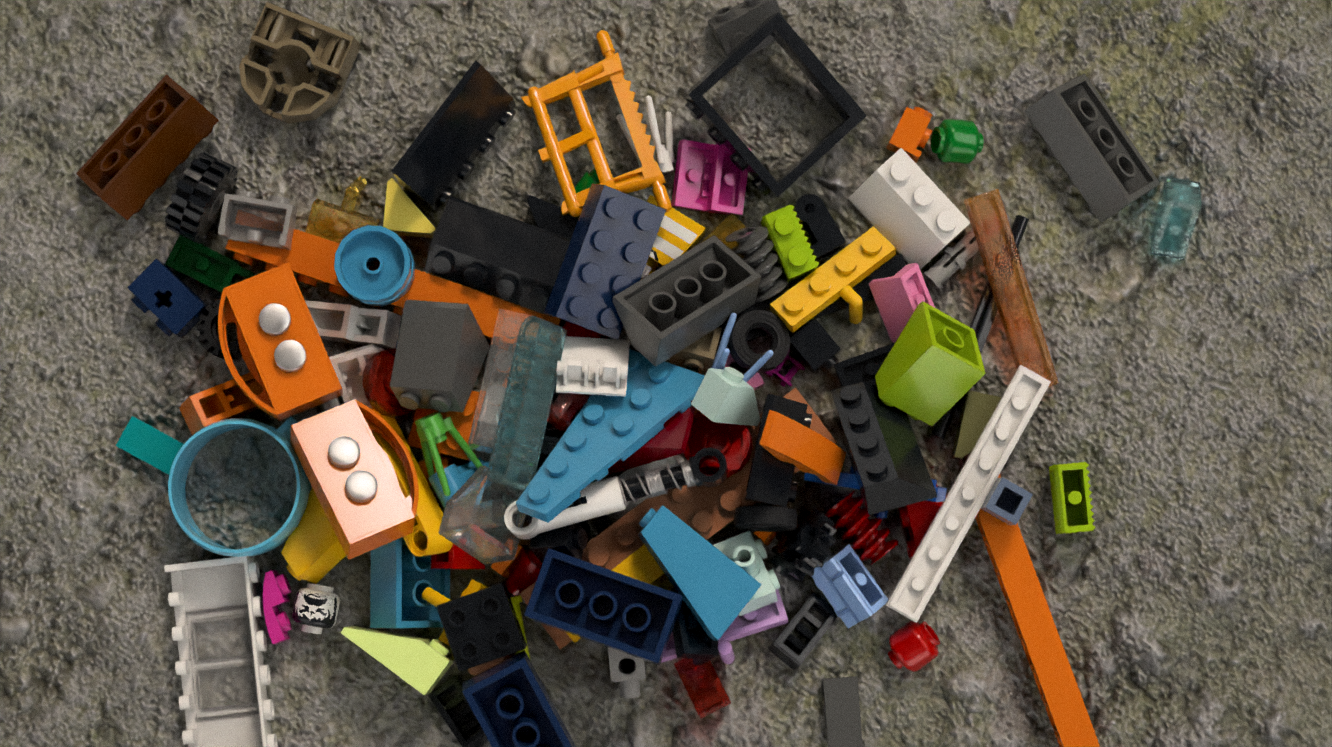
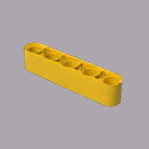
M386 407L370 408L380 415L402 439L410 453L417 473L419 499L413 533L403 537L410 552L416 557L450 551L454 542L452 529L393 413ZM372 433L377 443L392 462L405 498L409 497V484L400 459L379 433Z

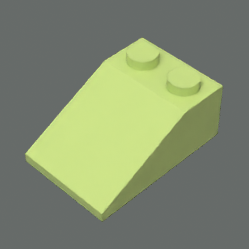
M358 626L344 627L340 632L423 695L433 691L455 661L454 657L450 655L452 652L450 646L441 642L438 638L431 641L428 638Z

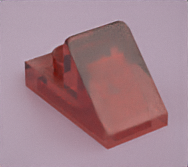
M684 658L674 663L700 719L731 704L711 661L703 665H694L693 659Z

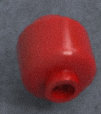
M909 621L889 637L891 650L888 652V656L897 668L905 667L911 672H916L938 656L940 640L935 631L925 621L922 623Z

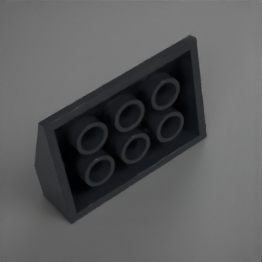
M475 60L391 172L406 191L433 211H436L439 206L444 208L449 198L454 196L455 191L452 189L459 179L465 181L474 170L475 164L472 162L480 152L485 154L496 140L493 135L500 126L505 128L515 116L516 111L513 108L516 104L514 99Z

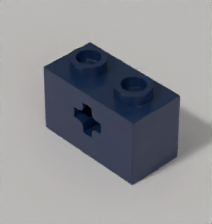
M155 259L127 287L134 294L131 301L144 313L151 310L159 318L155 324L169 337L174 333L183 338L201 320L199 319L200 314L206 312L205 307L207 305L158 259ZM165 294L170 296V301L173 303L169 308L164 306V301L161 299Z

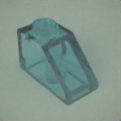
M1166 177L1158 201L1150 254L1184 260L1202 206L1200 182Z

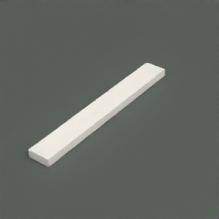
M1019 365L950 488L945 502L941 504L885 606L917 623L1051 381Z

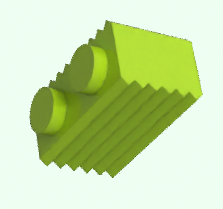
M788 205L763 216L761 220L762 226L766 227L769 232L767 238L773 242L774 246L772 249L779 257L777 261L782 265L783 274L786 276L788 283L809 275L817 269L819 262L815 261L816 256L812 255L814 250L810 249L811 243H808V237L804 236L806 231L801 230L803 225L799 224L800 218L796 217L797 212L793 211L795 207L793 205Z
M1086 462L1049 466L1056 534L1088 532L1095 529V526L1092 524L1095 521L1092 518L1094 513L1091 511L1094 506L1090 504L1093 499L1089 497L1092 492L1088 490L1091 487L1088 483L1090 478L1087 476L1090 471L1086 469L1089 466Z

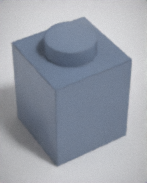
M1000 477L995 481L980 509L1010 526L1016 525L1033 494Z

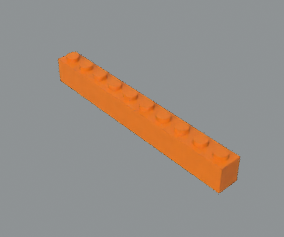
M238 210L235 222L237 225L283 232L284 227L282 224ZM297 229L293 231L291 250L234 240L227 241L225 249L234 254L232 259L252 266L254 260L266 264L265 271L289 262L293 274L298 275L296 281L312 287H316L317 282L330 286L329 292L348 298L349 293L339 283L334 269L335 253L340 245L339 243ZM378 259L373 261L374 266H369V270L375 271L379 268L380 262ZM415 269V277L408 292L397 302L388 304V306L394 307L393 313L400 316L403 314L406 300L468 304L485 338L490 340L489 346L508 352L509 347L522 350V357L539 363L542 357L550 360L563 322L559 318L550 317ZM368 305V306H371V307L380 309V306Z

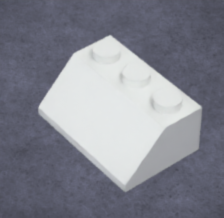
M902 148L882 164L848 198L867 221L896 248V252L899 255L902 254L904 261L907 264L918 263L920 270L970 224V221Z

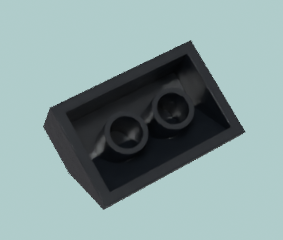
M767 394L744 500L780 507H787V502L794 503L798 482L792 481L796 466L792 463L779 461L759 443L769 410L776 411L810 428L812 414L806 413L807 404Z

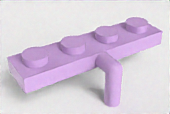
M778 589L776 590L777 602L745 615H738L718 640V651L724 664H731L735 659L730 641L789 623ZM673 632L671 633L661 663L677 658Z

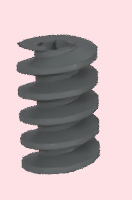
M763 226L743 228L725 238L726 242H737V245L731 250L735 254H742L741 259L761 275L756 302H762L775 296L788 284L786 276L781 275L783 272L782 265L776 263L779 258L777 253L771 251L774 246L771 239L766 238L769 232Z

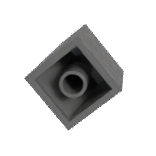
M406 300L390 387L401 407L411 410L417 408L431 409L439 412L464 411L490 348L468 304Z

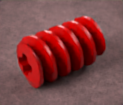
M854 490L830 508L825 515L829 518L838 517L834 527L836 529L846 527V531L841 537L843 541L854 538L855 541L851 547L854 551L862 549L863 552L859 557L862 562L871 560L870 565H872L897 546L899 541L893 539L886 542V538L890 533L889 528L877 530L882 519L880 517L869 519L870 515L867 508H860L864 502L862 495L852 497L855 492Z

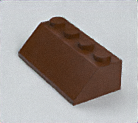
M166 74L76 174L104 202L128 221L133 214L138 213L143 208L145 201L151 194L166 183L171 172L188 159L192 149L202 139L209 136L213 126L219 120Z

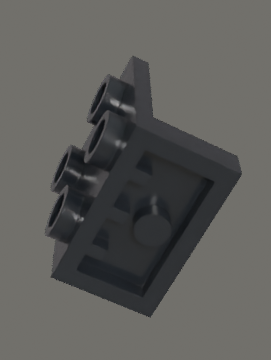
M505 581L492 584L488 588L437 606L459 671H464L518 652L527 646Z

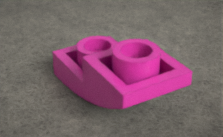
M277 570L266 572L263 583V610L272 645L290 639L288 631L292 630L286 612H280L278 606L290 602L287 594L292 591L284 574L279 575Z

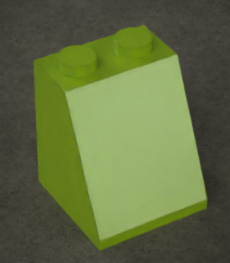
M922 301L913 312L875 375L879 399L887 406H894L906 412L912 419L921 420L933 426L986 374L975 330Z

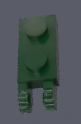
M179 235L165 265L221 293L223 288L233 285L237 275L246 279L257 275L243 268L242 264L206 246L197 244L182 235Z

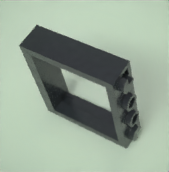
M779 12L769 16L682 96L687 101L685 106L690 111V114L696 120L702 118L709 126L707 130L708 135L719 146L724 144L732 153L729 156L730 160L740 171L743 172L746 169L754 178L751 182L752 185L764 197L768 194L770 197L778 198L867 116ZM769 35L776 40L843 118V121L778 181L703 97L711 87Z

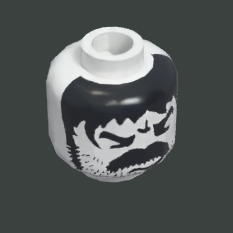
M307 583L306 588H300L297 591L292 618L296 623L302 624L301 631L322 634L323 628L335 626L340 598L337 594L333 593L334 587Z

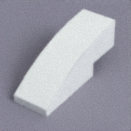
M305 300L321 339L363 346L374 344L380 348L396 349L402 316L388 310L358 308L349 304Z

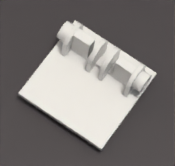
M561 336L559 361H557L556 392L626 397L630 340Z

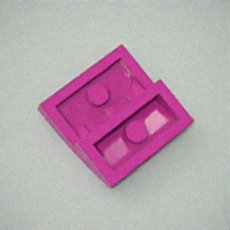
M682 139L678 144L671 205L674 208L741 216L744 209L748 171L745 169L742 172L733 164L729 158L732 153L724 144L719 146L718 144L714 145Z

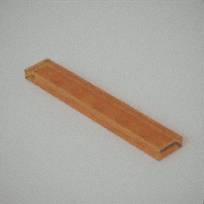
M999 189L964 199L1016 369L1019 365L1028 368L1051 381L1048 387L1059 384Z

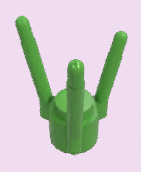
M438 411L415 421L428 476L430 477L435 474L434 462L445 496H450L451 492L436 445L447 439V431L477 469H482L483 465L457 431L450 416L443 419L441 412Z

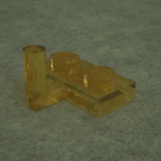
M357 177L345 189L341 206L316 199L312 204L305 232L340 244L342 239L355 229L367 225L379 226V219L354 211L358 195L367 186L366 179Z

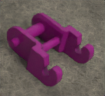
M790 349L781 364L771 371L763 372L769 378L772 375L776 376L782 381L780 385L783 387L785 385L792 387L793 385L790 380L799 369L803 371L806 369L801 365L803 363L801 359L796 361L789 355ZM788 360L794 365L783 377L778 372Z

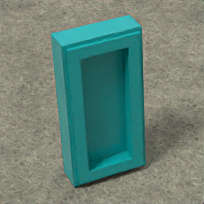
M134 416L129 420L116 444L118 448L168 475L177 453L184 445L179 440Z

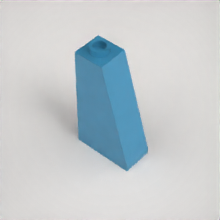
M662 505L657 511L650 508L638 523L643 527L638 534L639 538L679 595L683 596V601L707 635L714 641L719 640L762 584L665 506Z

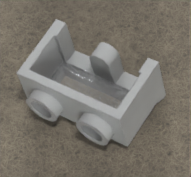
M236 190L235 195L225 193L217 234L223 239L291 250L297 208L290 204V199L284 197L270 196L269 201L256 199V193L244 190Z

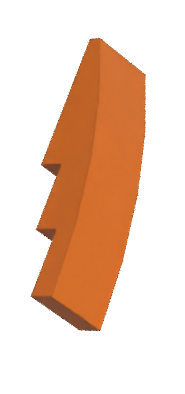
M769 410L759 444L779 461L792 463L802 472L814 474L825 483L837 485L846 452L812 429L776 411Z

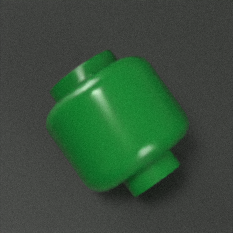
M944 119L932 131L931 149L933 153H936L941 162L969 164L975 159L977 153H980L983 149V135L979 133L973 121Z

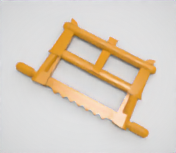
M600 30L596 35V39L605 59L578 73L573 70L571 73L541 88L532 86L528 89V95L521 97L528 107L533 108L546 146L538 150L543 163L551 160L564 197L561 205L563 216L568 213L573 217L580 216L590 190L588 188L576 193L563 156L584 144L587 145L601 185H606L626 194L653 187L652 192L657 206L666 209L665 213L671 210L672 205L667 190L662 185L666 183V180L657 161L654 160L655 146L650 145L651 135L646 134L647 124L642 123L643 114L638 113L639 103L634 102L636 93L630 91L632 82L624 79L623 75H625L622 61L619 53H615L609 33L605 30ZM610 80L642 165L640 168L614 178L582 91ZM570 97L581 132L558 142L546 105Z

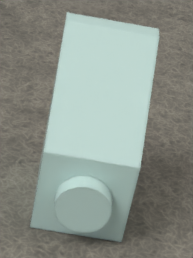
M725 367L724 370L709 368L691 405L712 422L758 426L760 422L754 388L743 380L744 375L731 367Z

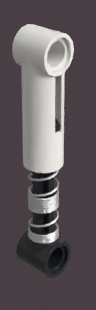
M703 448L694 456L689 457V460L680 462L679 466L672 468L665 466L664 470L661 471L658 468L649 470V472H644L643 476L636 474L635 478L629 480L618 479V476L590 483L580 491L581 497L570 505H574L573 507L566 508L549 523L532 517L529 526L525 528L516 527L515 519L521 513L517 508V501L507 507L504 514V522L511 533L517 538L531 539L539 533L625 510L628 501L633 500L636 503L638 498L645 496L651 499V497L667 494L668 490L674 488L682 490V487L685 485L688 488L692 486L717 487L727 477V462L719 450ZM707 460H714L720 465L717 473L712 476L704 475L700 471L701 465Z

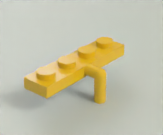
M873 226L770 304V311L778 316L786 327L794 333L826 307L842 297L849 304V321L853 324H859L863 319V300L852 288L896 255V248Z

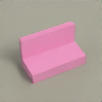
M918 263L907 264L894 276L874 279L869 283L870 290L893 343L897 341L913 312L922 301L935 308Z

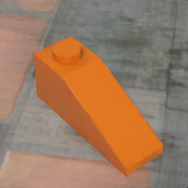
M251 373L241 376L254 394L259 395L263 392V388ZM234 379L189 396L179 407L192 435L214 422L241 418L260 409L242 392Z

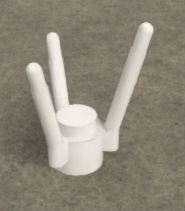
M648 95L645 100L653 144L655 146L653 157L657 161L662 174L674 171L672 163L676 162L673 152L672 114L669 111L665 113V148V145H661L652 97ZM618 114L616 118L637 158L640 168L642 165L626 121L621 114Z

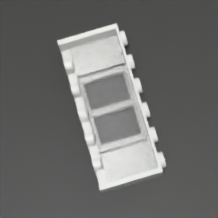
M253 556L164 565L165 572H171L172 593L168 594V601L170 607L174 606L176 627H172L173 641H178L179 661L175 662V670L177 675H181L183 695L179 696L180 710H185L187 729L182 732L183 744H188V747H278L277 736L272 734L270 720H274V704L272 699H267L266 686L271 684L269 665H264L262 651H267V637L265 630L260 631L259 617H263L264 610L262 597L257 596L256 583L260 582L258 562H254Z

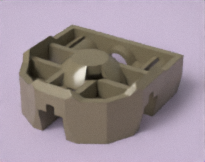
M266 2L250 39L249 52L244 58L242 57L239 64L241 86L259 109L269 117L287 124L316 120L338 103L361 44L353 36ZM295 31L309 39L319 41L314 52L304 42L292 39ZM259 48L273 53L271 56L273 60L271 64H268V67L253 62ZM310 58L311 64L315 68L313 72H309V68L306 65ZM320 72L338 79L337 88L333 94L314 87ZM274 73L282 74L286 83L278 85ZM277 91L288 95L281 114L270 110Z

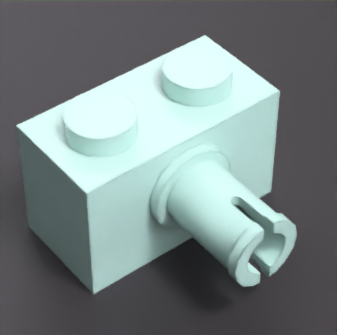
M746 531L713 545L762 584L739 613V616L778 601L776 590L781 587L774 570L767 571L763 559L768 557L761 539L754 541L751 532Z

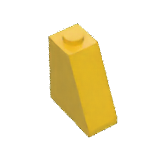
M312 487L303 517L288 537L281 554L288 563L286 566L288 572L299 581L303 579L317 584L346 554Z

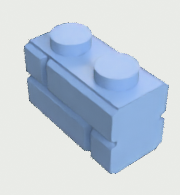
M850 544L827 556L822 568L817 566L814 568V575L811 577L815 585L823 592L833 606L836 615L842 619L847 628L872 616L888 601L887 596Z

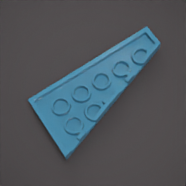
M629 349L626 397L591 395L517 500L516 505L519 512L549 523L581 497L580 491L592 481L603 479L609 474L608 468L619 459L625 461L663 430L664 423L678 411L683 413L692 406L691 401L694 399L705 375L665 361L655 367L641 353Z

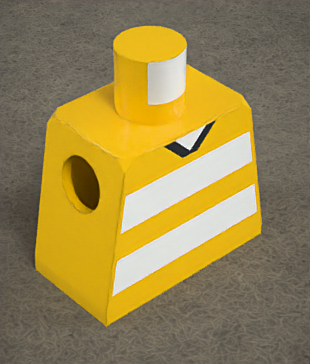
M650 195L647 202L657 206L654 196ZM671 207V210L664 214L641 279L653 273L657 266L661 268L691 250L703 237L706 228Z

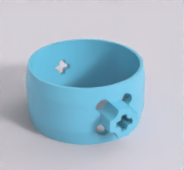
M294 417L288 418L278 429L252 419L231 418L220 420L200 429L184 443L170 469L168 496L175 520L183 532L195 544L216 554L245 557L267 553L287 541L303 517L309 493L312 489L311 483L290 443L291 425L298 422ZM241 428L260 429L274 437L290 456L297 480L294 506L284 525L269 539L249 548H227L208 538L192 519L186 501L185 487L188 471L198 452L218 435Z

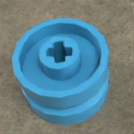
M367 225L353 230L342 239L335 253L334 269L339 283L353 298L367 305L385 306L397 302L408 292L415 277V261L411 250L395 232L383 226ZM378 259L380 262L379 268L375 271L369 270V266H374L373 261Z

